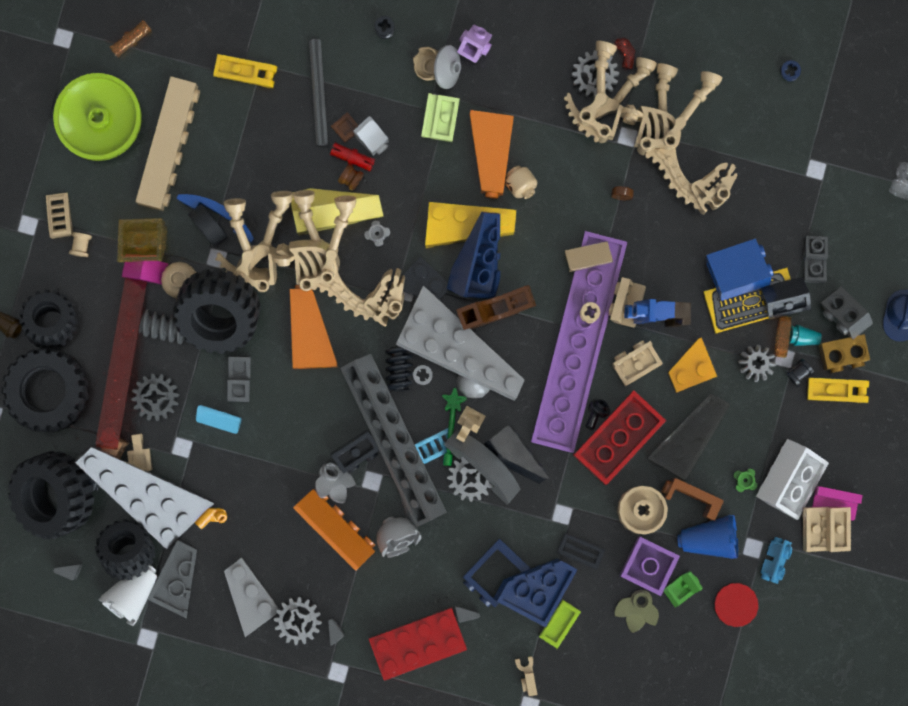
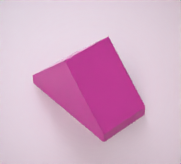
M126 256L122 277L162 285V273L169 264L145 257Z

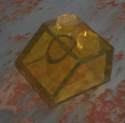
M162 218L119 220L118 262L162 261L167 243V227Z

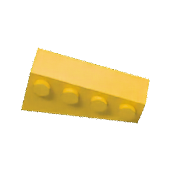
M429 202L425 248L466 242L481 212L500 214V237L514 235L516 210Z

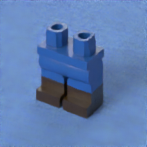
M656 299L636 301L633 305L624 306V318L634 319L633 324L665 321V327L691 325V303L656 302Z

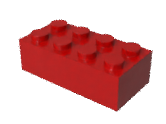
M632 391L573 456L598 480L607 485L666 420L640 395Z
M452 607L369 638L384 681L467 650Z

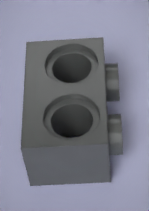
M842 286L821 302L824 308L822 313L829 322L834 321L837 324V329L844 336L847 334L852 339H855L873 324L869 312Z

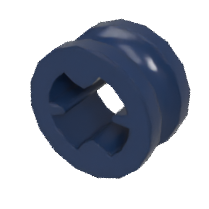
M791 60L783 64L781 75L785 80L794 81L800 76L801 67L796 61ZM791 65L792 68L795 67L797 69L794 72V76L786 75L787 66Z

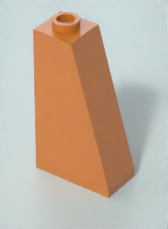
M471 110L470 122L481 193H484L487 198L498 199V195L503 196L514 116Z
M295 285V289H290L293 369L338 367L313 290L304 291L300 288V285Z

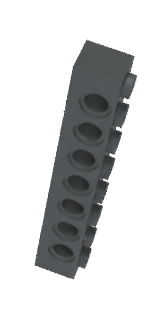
M366 355L341 367L340 369L415 526L423 525L447 513L372 355Z

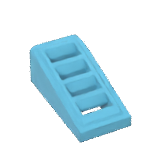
M448 428L415 444L424 464L446 453L442 436L445 435L447 439ZM435 439H437L442 449L440 452L434 442ZM427 443H429L434 453L432 456L426 446ZM418 447H421L425 459H423Z

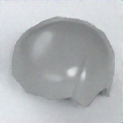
M458 374L456 380L457 388L463 396L476 399L483 397L490 391V389Z

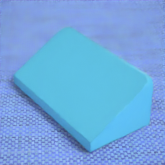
M202 405L197 408V422L234 434L238 433L242 421L240 417Z

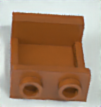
M671 478L670 481L666 480L661 490L664 493L663 497L665 500H670L674 491L677 490L707 504L702 517L715 521L724 500L677 478Z

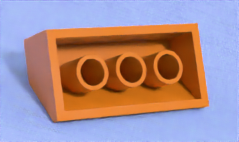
M315 489L311 490L293 508L356 571L376 551L373 548L375 546L374 542L367 536L363 538L358 533L359 527L351 520L347 522L342 517L344 512L337 505L332 507L327 502L328 496L320 498Z

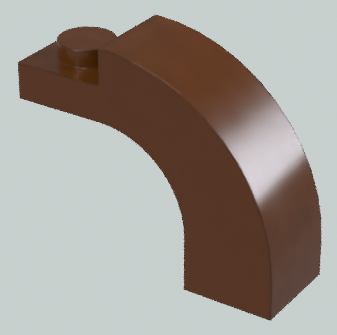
M526 285L506 294L472 303L456 311L463 330H468L518 314L521 311L536 306L530 286Z

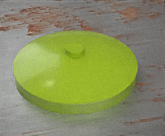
M91 73L74 79L62 90L55 103L53 120L59 139L72 153L87 160L103 161L121 155L134 143L140 131L142 114L136 95L126 83L109 74Z

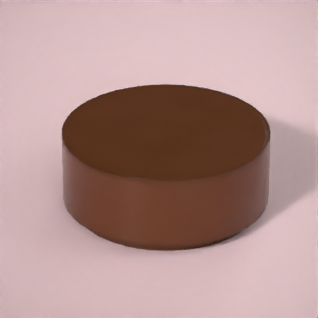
M616 186L612 188L611 197L617 200H632L634 190L629 187Z

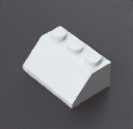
M787 439L756 497L798 520L803 512V507L808 503L829 463L807 447Z

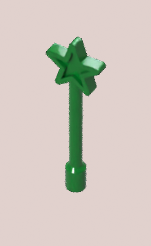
M456 388L453 389L451 395H442V398L448 402L445 411L450 410L447 440L454 432L456 410L461 412L460 404L467 400L465 396H458ZM446 448V453L444 454L443 466H452L453 455L448 448Z

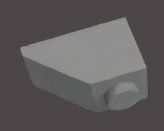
M370 116L354 130L355 138L372 156L376 153L380 155L387 149L388 137Z

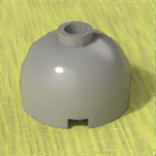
M392 516L385 519L377 532L379 551L383 557L386 554L388 558L410 550L407 547L413 542L417 545L421 540V534L415 524L403 517L395 518Z

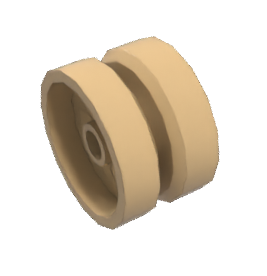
M647 486L630 488L621 496L617 508L619 521L629 531L638 534L653 533L662 527L667 518L668 511L666 500L662 494L654 488ZM639 506L645 507L646 511L644 514L638 513L640 511L638 510Z

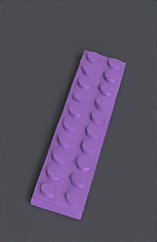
M587 231L584 233L581 247L608 241L613 262L574 272L531 443L574 453L609 317V309L613 301L615 287L627 246L626 241ZM588 302L596 303L601 312L599 318L593 323H587L580 318L581 308ZM587 307V311L584 314L593 318L596 312Z

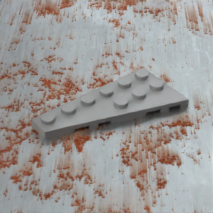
M424 286L422 287L396 345L515 401L524 383V379L471 329L463 330L460 319Z

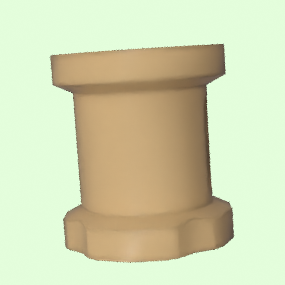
M72 232L74 239L72 250H69V254L88 258L87 248L92 236Z
M593 302L584 304L580 311L582 321L587 323L595 322L601 313L599 306ZM587 307L595 310L596 313H594L593 318H590L589 315L585 316L584 313L587 311Z

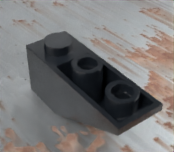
M509 425L483 444L507 468L540 484L549 478L546 475L545 468L533 458L530 448L524 446L521 442L518 432Z

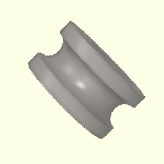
M420 365L414 370L413 378L417 384L426 385L432 380V371L428 366ZM421 369H425L426 374H429V378H425V381H420V377L416 376L418 371L421 372Z

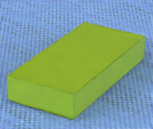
M562 600L539 637L558 649L581 611Z

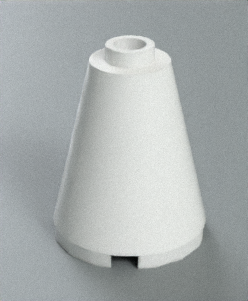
M148 565L149 570L146 573L144 571L140 573V577L137 578L134 575L132 580H127V578L120 580L99 598V601L103 602L102 604L117 617L128 619L126 623L134 626L157 580L155 575L157 571L150 565Z

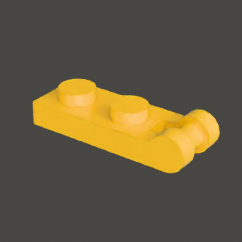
M217 54L213 76L273 88V76L277 72V66ZM259 70L265 71L264 78L258 77Z
M808 378L807 400L868 403L869 396H866L867 388H869V381ZM853 387H858V396L852 395Z

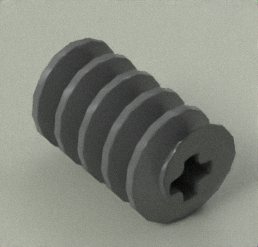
M148 309L144 311L140 322L139 334L143 330V336L147 337L151 332V336L154 339L160 334V340L163 341L168 336L171 343L177 337V343L180 345L185 337H181L178 333L177 327L173 322V315L166 320L165 313H162L161 317L158 318L157 311H154L151 316H149Z

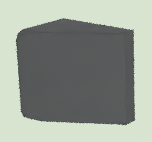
M83 564L54 568L53 572L67 579L75 580L78 578Z
M455 605L460 623L480 617L479 612Z
M334 618L328 621L330 646L345 636V633Z

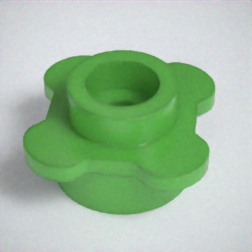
M748 469L745 472L736 471L734 473V478L737 481L736 490L738 492H743L746 489L755 490L757 488L754 477L755 471L753 469Z

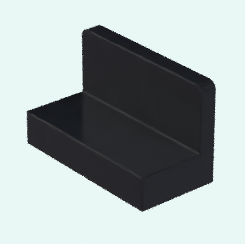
M803 277L761 288L769 320L811 309L810 292Z

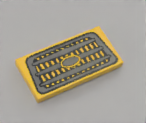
M788 268L774 271L771 277V284L791 280ZM716 288L703 292L715 334L769 319L761 288L723 301L720 300Z

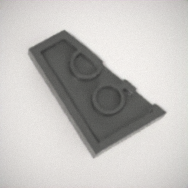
M176 540L147 599L186 619L197 553L196 548Z

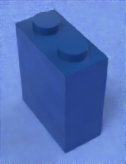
M756 239L706 255V265L721 301L771 284L773 270L770 264H766L764 248L762 245H758Z

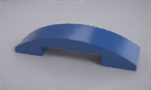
M179 194L177 196L178 201L193 210L202 204L230 221L232 219L229 213L226 212L225 207L216 201L197 195ZM245 224L242 225L248 241L254 245L255 239Z

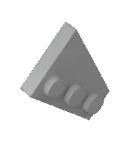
M241 558L227 568L224 573L244 636L246 637L277 614L276 609L280 608L244 559Z

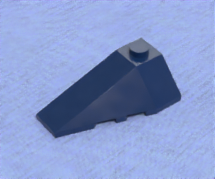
M481 212L451 269L447 285L448 290L462 297H496L500 281V271L498 270V260L500 259V252L498 251V241L500 240L499 213Z

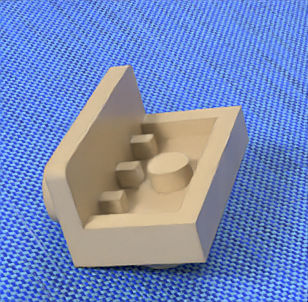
M622 277L621 282H617L615 287V295L617 297L615 303H612L609 309L610 320L616 324L635 328L636 324H633L634 319L624 318V306L633 305L636 301H642L646 286L633 283L631 279Z
M642 340L633 346L634 351L626 354L624 351L614 357L616 362L612 366L625 387L663 364L654 350L651 341L645 343Z

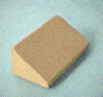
M608 241L565 250L569 272L613 262Z

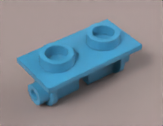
M775 537L774 541L771 540L767 555L774 557L773 561L765 559L760 572L762 574L761 579L769 581L770 577H772L771 582L778 584L779 580L783 579L785 561L792 554L791 542L784 540L782 544L783 539Z

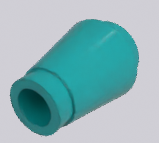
M795 325L790 326L787 341L792 343L793 346L819 345L822 335L821 332Z

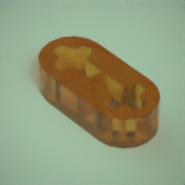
M782 316L778 319L774 350L775 357H787L791 317Z

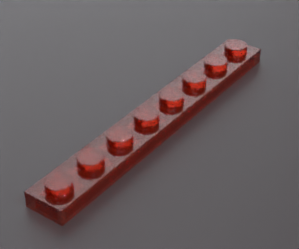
M125 278L96 438V447L118 450L147 281Z

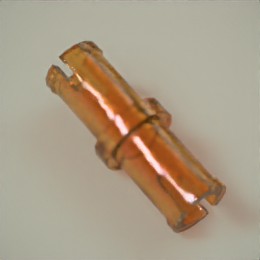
M142 20L131 31L123 33L124 36L109 48L119 58L129 48L137 46V42L152 30Z

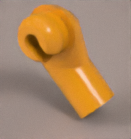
M208 508L195 521V524L203 529L210 521L224 523L227 520V513L221 508Z

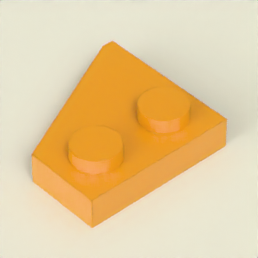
M702 337L696 340L691 348L668 372L676 393L717 377Z

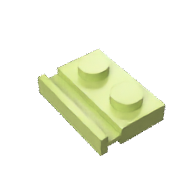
M429 93L421 137L453 142L460 98Z

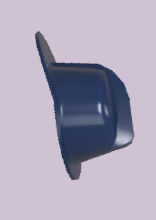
M908 290L894 292L889 297L886 305L883 328L886 335L894 341L908 340Z

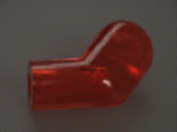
M627 38L616 39L614 45L624 54L622 67L633 69L634 47Z

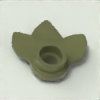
M637 590L630 598L622 599L615 609V616L626 617L627 626L632 633L640 630L645 622L654 626L658 622V610L652 605L650 593L645 590ZM640 596L645 598V603L642 605L637 603V599Z

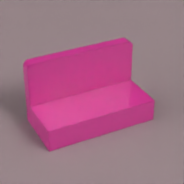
M817 486L812 507H851V520H855L857 506L861 504L863 495Z

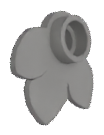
M326 463L319 469L320 477L315 482V489L320 498L329 495L333 501L344 503L347 497L346 488L353 487L356 483L348 472L343 474L336 464Z

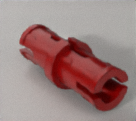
M337 142L334 143V148L330 152L331 156L333 155L348 162L347 164H354L369 172L371 171L372 165L375 162L374 158L359 153L355 148L351 150L337 144Z

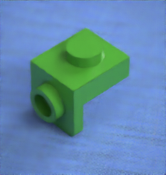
M688 571L676 578L663 591L674 607H677L693 594L699 592L702 586L698 578L691 571Z

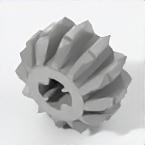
M756 345L755 351L749 346L747 348L749 354L746 352L741 353V356L746 360L738 361V364L745 365L744 368L740 369V372L748 371L745 377L747 380L752 375H754V382H758L759 375L763 381L767 380L765 372L772 375L774 372L769 367L776 366L775 362H769V359L775 357L774 354L767 356L766 354L769 351L767 347L761 352L760 345ZM757 358L760 359L759 362L762 361V366H759L758 369L755 368L756 365H752V361H755Z

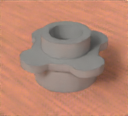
M373 221L371 223L372 226L369 231L365 232L364 236L367 240H372L375 246L380 247L383 245V240L390 235V230L380 225L379 221Z

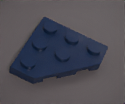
M559 559L549 561L504 579L493 599L546 627L577 569Z

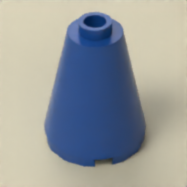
M728 515L715 519V521H708L683 529L681 534H678L679 548L682 547L684 552L729 559L738 558L735 516Z

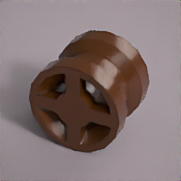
M348 164L339 177L338 182L346 184L351 191H354L364 173L354 170V167Z

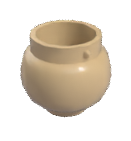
M176 262L167 266L161 278L164 291L171 297L177 298L183 282L196 273L194 268L184 262Z

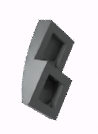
M229 355L227 401L249 402L251 356Z

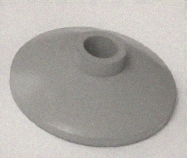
M445 45L436 55L434 76L441 88L449 89L455 85L459 78L461 61L457 49L452 45Z

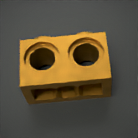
M865 334L859 335L855 339L849 337L818 345L824 370L830 369L831 373L843 371V366L852 365V368L865 366V361L870 360ZM853 346L858 347L860 350L858 358H854L850 353ZM831 351L838 353L839 360L837 363L829 359Z

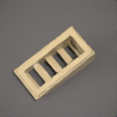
M68 193L46 195L50 238L72 236L73 227ZM62 199L64 201V204L52 205V201ZM64 208V212L53 213V209ZM65 216V220L54 222V218ZM66 225L65 229L55 230V226Z

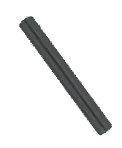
M311 39L309 40L316 144L318 146H325L328 144L321 40Z

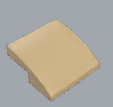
M803 507V551H851V507Z

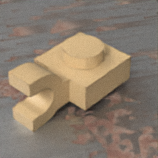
M466 406L457 422L462 425V428L456 439L464 442L470 430L477 433L486 416Z
M131 435L134 450L127 451L128 462L144 471L153 470L150 448L143 449V435Z
M528 657L529 663L527 666H522L520 659H515L517 668L524 671L525 678L521 679L523 692L527 691L528 696L537 695L532 669L533 657Z

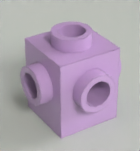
M473 25L469 31L465 29L459 39L462 43L457 53L476 63L482 54L486 56L492 46L489 43L492 34L476 25Z

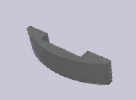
M457 429L443 445L458 459L464 457L494 486L491 490L506 505L509 504L521 490L511 472L495 454L475 438L468 435L464 442L456 439L460 432Z

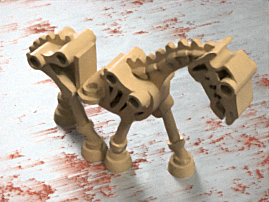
M596 41L598 61H595L594 67L597 68V95L591 105L584 107L579 112L572 101L571 94L567 93L564 100L568 101V104L565 107L571 111L568 116L574 117L572 123L577 124L580 132L585 130L587 138L592 135L594 136V142L605 143L608 139L613 140L620 117L623 118L624 123L629 125L641 122L634 147H637L638 153L645 155V158L653 157L652 163L658 162L660 164L658 168L659 170H665L664 179L670 180L669 188H675L677 191L676 197L685 198V204L693 203L694 209H698L703 215L707 212L704 204H708L712 210L719 208L730 197V189L737 178V173L731 176L736 168L735 165L732 164L728 168L725 177H722L708 191L707 189L720 177L719 172L725 171L728 163L718 165L704 178L691 184L679 167L676 148L680 142L681 130L686 125V121L700 102L703 103L707 99L706 95L715 90V87L720 84L722 77L715 73L702 71V88L700 90L697 89L693 93V99L681 115L675 119L667 112V91H669L667 83L671 81V78L675 77L678 72L677 68L667 64H657L655 61L647 58L637 57V73L628 75L626 77L627 81L616 96L611 99L605 94V69H608L609 64L606 61L610 59V56L614 55L617 46L605 41ZM657 66L659 83L656 84L658 109L640 106L636 110L634 105H626V107L620 105L632 87L638 86L639 81L650 76V72H653ZM616 113L612 130L608 125L596 121L607 114ZM651 122L653 125L654 133L653 139L651 138ZM645 129V137L641 139L643 130Z
M300 190L294 193L291 191L273 192L271 199L276 205V209L270 211L268 215L269 222L263 241L258 245L250 246L242 226L244 225V220L240 218L243 215L242 211L245 210L246 200L235 198L224 201L226 212L232 217L230 225L234 227L243 250L242 258L236 267L229 263L220 252L217 253L215 260L221 262L220 268L225 267V272L228 270L237 277L240 275L245 279L244 282H249L258 291L265 292L269 289L270 285H275L277 280L276 263L278 266H288L295 259L296 283L300 284L302 290H316L317 287L320 288V292L327 290L329 297L336 296V303L342 302L344 310L351 309L354 311L355 317L363 315L364 320L373 317L375 322L387 326L388 318L395 319L401 312L405 298L403 293L405 276L403 275L399 279L401 274L399 268H396L394 282H392L386 295L385 293L389 285L387 281H391L392 269L383 274L375 290L368 294L366 299H362L354 294L345 285L338 273L340 267V260L337 254L338 245L343 229L349 223L347 219L353 213V209L356 206V197L339 196L334 199L340 215L334 220L336 225L330 244L320 239L311 218L313 213L309 208L314 201V191ZM292 198H294L295 203L298 204V208L301 210L299 212L300 219H303L311 240L289 242V245L283 243L279 244L277 248L272 247L271 242L277 223L281 222L282 214L289 208V204L292 202ZM268 255L269 268H256L255 265L261 258Z

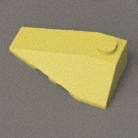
M306 189L315 192L314 201L309 209L312 210L313 216L311 218L317 232L335 228L334 220L340 213L334 199L339 196L356 197V206L353 209V213L347 219L348 225L384 217L379 195ZM292 198L291 206L297 233L299 236L309 234L303 219H300L299 212L301 210L298 208V204L295 203L294 198Z

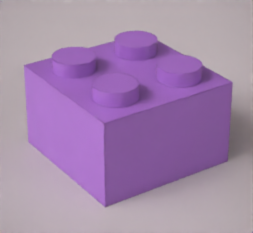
M638 536L619 576L661 596L680 556Z

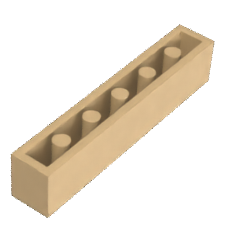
M170 77L136 198L138 205L164 211V207L169 206L171 194L168 193L170 186L175 185L177 173H174L176 165H180L183 156L180 150L182 144L187 142L189 132L186 129L188 123L191 124L194 118L193 104L198 102L200 90H198L196 83Z

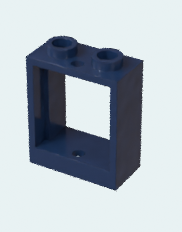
M500 539L463 576L465 579L464 585L472 592L476 589L482 595L479 599L487 607L491 604L496 607L499 602L495 601L471 576L497 549L521 571L520 573L531 569Z

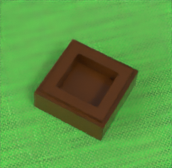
M347 112L332 124L331 128L346 143L355 136L354 130L359 125Z

